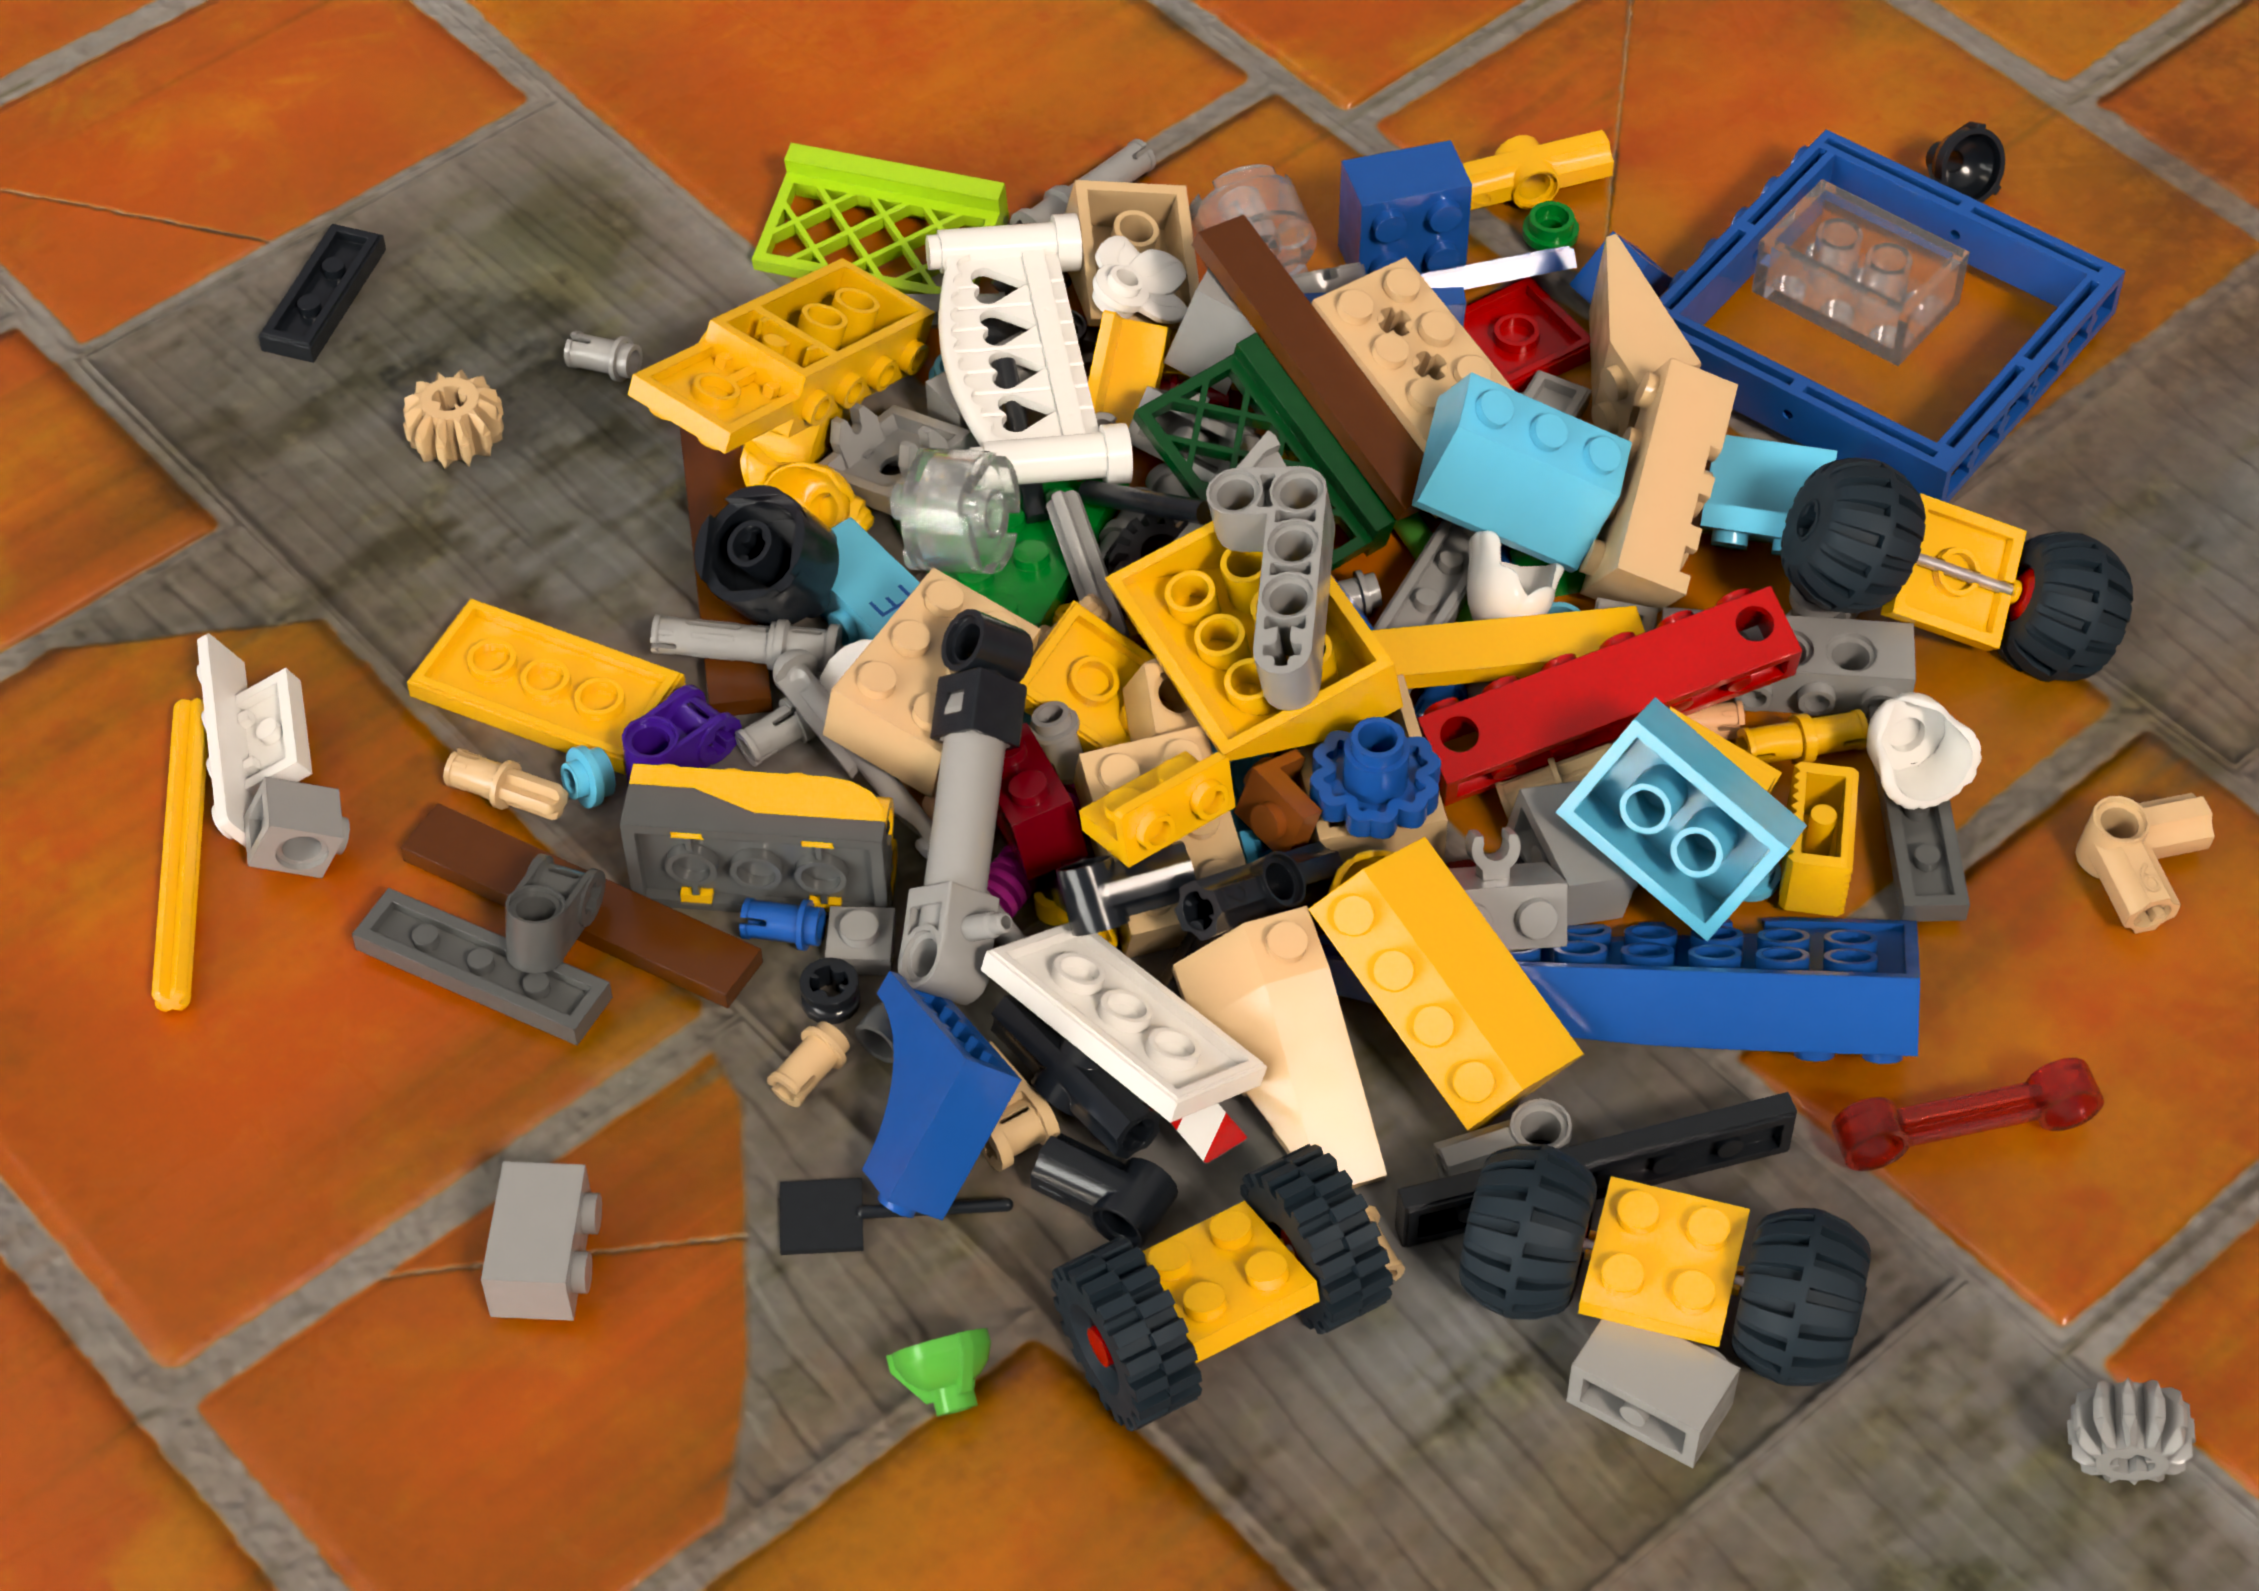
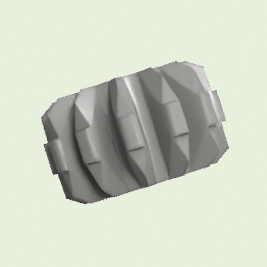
M2128 1377L2121 1383H2111L2103 1380L2098 1382L2096 1389H2084L2078 1392L2076 1403L2070 1406L2071 1420L2067 1421L2068 1444L2072 1445V1459L2080 1463L2081 1471L2091 1476L2103 1475L2104 1481L2109 1483L2117 1480H2127L2133 1485L2140 1480L2161 1482L2164 1480L2165 1474L2176 1475L2185 1471L2186 1461L2193 1458L2192 1443L2196 1442L2195 1421L2190 1416V1404L2183 1401L2182 1393L2172 1387L2160 1388L2159 1382L2155 1380L2144 1383L2133 1382Z

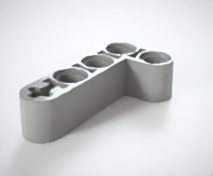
M1303 466L1227 469L1217 474L1209 482L1206 496L1216 536L1222 546L1231 551L1263 552L1253 644L1254 661L1263 695L1268 703L1277 709L1286 711L1301 709L1311 704L1318 696L1321 687L1335 536V522L1326 480L1320 472ZM1285 655L1290 656L1288 659V663Z

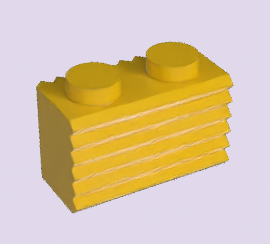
M1803 761L1794 765L1786 808L1807 826L1788 852L1782 857L1778 905L1783 910L1835 917L1844 914L1849 882H1851V874L1853 873L1859 772L1853 767Z

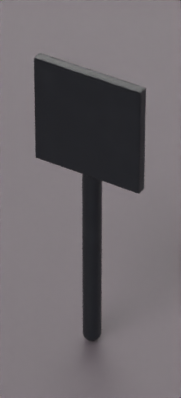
M862 1178L780 1182L781 1255L864 1251L863 1219L903 1216L892 1212L882 1204L863 1205ZM1010 1198L953 1201L946 1215L1008 1212L1012 1210L1014 1204ZM916 1212L914 1216H927V1215H924V1214H921V1213Z

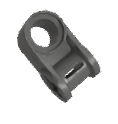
M538 854L532 860L526 875L508 896L505 903L507 961L514 968L533 974L551 971L563 963L565 956L585 927L594 921L599 912L605 892L606 879L604 872L599 869L590 868L585 873L554 864V859L550 855Z

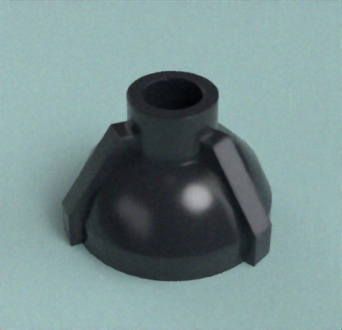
M1969 121L1929 148L1926 154V166L1929 171V178L1982 203L1991 195H1997L2001 189L1999 184L2005 169V152L2000 139L1993 132L1985 129L1986 124Z

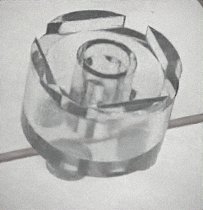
M1262 164L1239 167L1223 173L1214 179L1212 183L1215 189L1203 200H1201L1198 193L1191 202L1189 210L1193 239H1195L1199 231L1238 217L1241 213L1251 218L1256 231L1289 275L1308 272L1306 264L1312 257L1316 247V232L1292 179L1286 173L1285 177L1277 175L1274 167Z
M920 448L917 451L907 473L905 483L895 484L890 498L891 514L894 519L901 520V532L904 543L903 557L908 569L930 571L934 567L941 572L977 575L998 574L1004 569L1013 553L1017 533L1007 532L1009 513H1020L1018 478L1012 462L1006 456H996V452L948 448Z

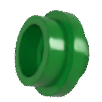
M1546 201L1535 205L1531 209L1530 214L1524 219L1522 235L1526 243L1536 250L1569 245L1571 248L1578 240L1579 224L1573 211L1567 205L1555 201Z

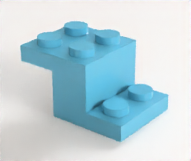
M1726 435L1722 451L1710 465V472L1713 473L1715 481L1711 497L1703 506L1700 524L1702 534L1712 535L1711 546L1747 551L1748 540L1772 544L1771 554L1781 556V540L1786 526L1785 520L1789 509L1794 504L1795 496L1815 470L1824 464L1836 460L1838 451Z

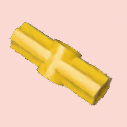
M1598 130L1544 144H1539L1532 136L1518 135L1501 144L1494 156L1462 163L1472 183L1470 210L1511 200L1519 208L1529 210L1539 203L1551 201L1560 188L1613 176L1614 160L1606 134L1603 130Z

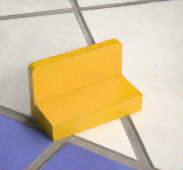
M1103 311L1088 380L1095 413L1107 412L1113 414L1117 418L1116 423H1126L1129 428L1134 411L1138 408L1147 386L1160 388L1165 365L1163 362L1167 356L1172 332L1169 327L1125 319L1117 312Z

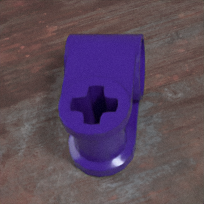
M691 684L678 688L664 702L642 717L631 721L624 728L622 745L627 786L633 764H673L679 767L707 768L722 761L737 744L735 732L742 729L740 720L729 712L720 713L706 702L704 692L698 687Z

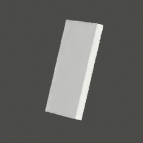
M1068 922L986 951L981 967L983 973L1170 1123L1261 1086L1267 1066L1098 933L1073 936Z

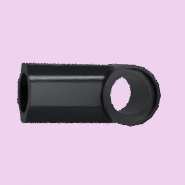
M1062 1133L1057 1137L1050 1136L1039 1151L1035 1167L1030 1174L1032 1189L1089 1216L1096 1230L1108 1241L1118 1237L1121 1239L1127 1238L1131 1241L1133 1248L1138 1247L1139 1249L1144 1245L1178 1195L1177 1185L1172 1177L1155 1163L1143 1158L1132 1157L1124 1164Z

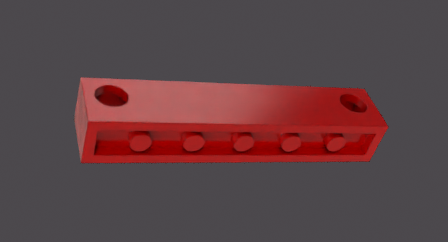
M1772 586L1755 592H1751L1749 588H1742L1723 596L1716 603V606L1696 614H1693L1691 610L1676 612L1663 619L1658 624V628L1637 636L1633 632L1617 634L1603 642L1599 650L1578 658L1572 653L1558 656L1547 662L1540 672L1518 680L1517 676L1514 675L1499 678L1488 684L1481 694L1463 701H1459L1455 697L1438 701L1429 706L1424 711L1423 716L1417 717L1422 737L1430 742L1432 751L1441 760V774L1438 783L1439 793L1444 806H1448L1496 788L1495 783L1504 782L1548 766V758L1554 757L1555 762H1559L1607 743L1613 744L1654 697L1669 709L1672 707L1687 716L1794 676L1801 658L1802 649ZM1758 625L1764 640L1750 641L1742 637L1739 632ZM1474 731L1478 734V741L1474 747L1464 752L1452 751L1443 744Z

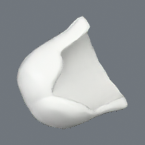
M1493 531L1476 532L1470 538L1468 544L1467 600L1472 619L1476 621L1547 614L1553 604L1556 588L1564 572V567L1559 563L1547 566H1519L1502 562L1499 536Z
M1915 692L1901 693L1896 698L1884 701L1870 719L1867 732V752L1880 776L1884 791L1897 805L1913 810L1937 806L1959 794L1962 788L1971 783L1975 778L1977 767L1982 759L1981 745L1978 738H1976L1975 733L1970 728L1957 721L1939 702L1928 695Z

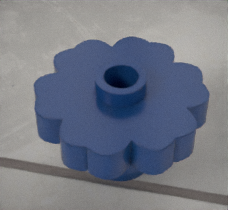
M1371 717L1360 721L1350 733L1342 730L1332 731L1326 736L1324 743L1317 746L1313 751V774L1310 777L1309 796L1322 810L1320 815L1322 819L1328 822L1345 821L1346 829L1352 836H1371L1377 839H1388L1394 835L1398 825L1410 829L1419 828L1424 824L1427 816L1437 809L1439 799L1438 783L1441 774L1440 758L1432 751V746L1426 738L1420 736L1407 738L1402 726L1390 719Z

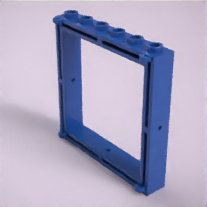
M1826 129L1809 147L1804 145L1797 151L1791 165L1779 177L1773 176L1768 180L1760 197L1749 208L1742 207L1734 216L1730 227L1718 239L1712 238L1706 243L1699 259L1687 271L1680 270L1673 277L1668 290L1659 299L1701 361L1700 369L1738 384L1733 410L1804 446L1838 451L1836 460L1856 457L1884 462L1902 473L1919 494L1921 493L1948 503L2115 314L2126 270ZM1827 197L2058 307L1937 443L1703 326ZM2076 332H2077V335H2076V336L2070 341V343L2068 344L2069 340H2070V339L2076 334ZM2048 365L2047 369L2039 376V374H2040V373L2046 368V366ZM1989 432V434L1985 437V439L1978 445V443H1979V442L1984 438V436Z

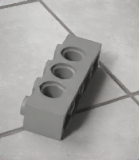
M1663 607L1661 621L1679 611L1691 610L1693 614L1704 610ZM1785 615L1802 649L1796 674L1724 702L1741 700L1744 710L1750 712L1807 713L1812 716L1834 715L1860 709L1866 717L1868 706H1880L1884 701L1896 698L1901 693L1914 691L1916 682L1914 623ZM1758 625L1739 632L1742 637L1750 641L1764 640Z

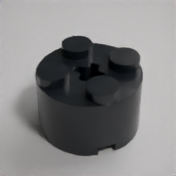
M748 486L726 497L724 500L729 504L716 517L709 514L697 535L694 559L695 567L701 580L707 584L716 597L758 625L770 626L772 621H778V619H787L792 625L805 618H815L821 615L829 606L830 591L835 583L839 568V550L837 536L834 531L795 499L772 486Z

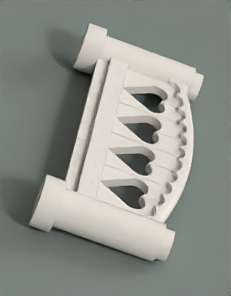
M1052 214L1050 222L937 230V234L926 235L925 249L928 269L939 270L941 274H944L939 301L938 330L945 374L956 404L967 426L980 447H970L969 467L972 483H984L985 487L1095 478H1102L1103 482L1111 484L1131 483L1133 454L1129 429L1126 423L1104 424L1098 428L1062 272L1080 271L1082 241L1077 214ZM984 276L1017 287L1018 289L995 303L984 304L976 299L979 294V287L972 280ZM987 318H996L1025 328L1027 331L1004 345L993 346L985 341L988 336V328L982 325L981 321ZM1010 357L1015 359L1016 365L1038 373L1013 388L1004 389L994 384L998 372L990 364L1000 358ZM1008 401H1016L1023 407L1048 416L1024 431L1011 432L1003 427L1007 421V415L999 407Z

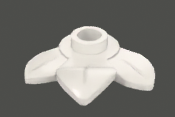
M1112 236L1101 243L1095 254L1099 269L1092 282L1094 289L1092 298L1102 312L1104 310L1117 312L1125 319L1139 312L1162 324H1174L1183 320L1188 308L1174 294L1186 278V270L1179 259L1157 249H1149L1140 253L1124 236Z

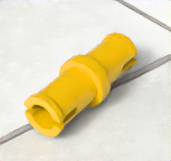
M1860 709L1811 718L1807 713L1791 715L1788 722L1753 728H1739L1736 733L1739 737L1736 739V746L1765 763L1792 759L1797 763L1801 761L1813 763L1817 755L1853 749H1866L1869 726L1865 714Z

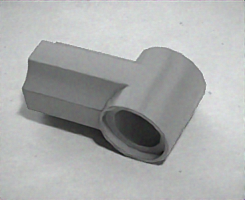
M1542 1098L1533 1099L1519 1105L1512 1113L1510 1120L1433 1143V1156L1437 1165L1439 1179L1483 1168L1486 1159L1497 1150L1519 1144H1531L1530 1142L1535 1140L1548 1141L1551 1143L1548 1146L1557 1149L1571 1146L1572 1138L1571 1118L1565 1108L1555 1101Z

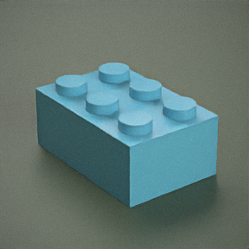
M1656 697L1631 722L1555 812L1706 941L1713 936L1788 852L1807 826Z

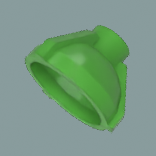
M988 1328L967 1330L901 1349L887 1355L886 1358L890 1373L926 1405L933 1403L936 1415L940 1417L978 1406L974 1390L975 1378L981 1374L989 1360L991 1339Z

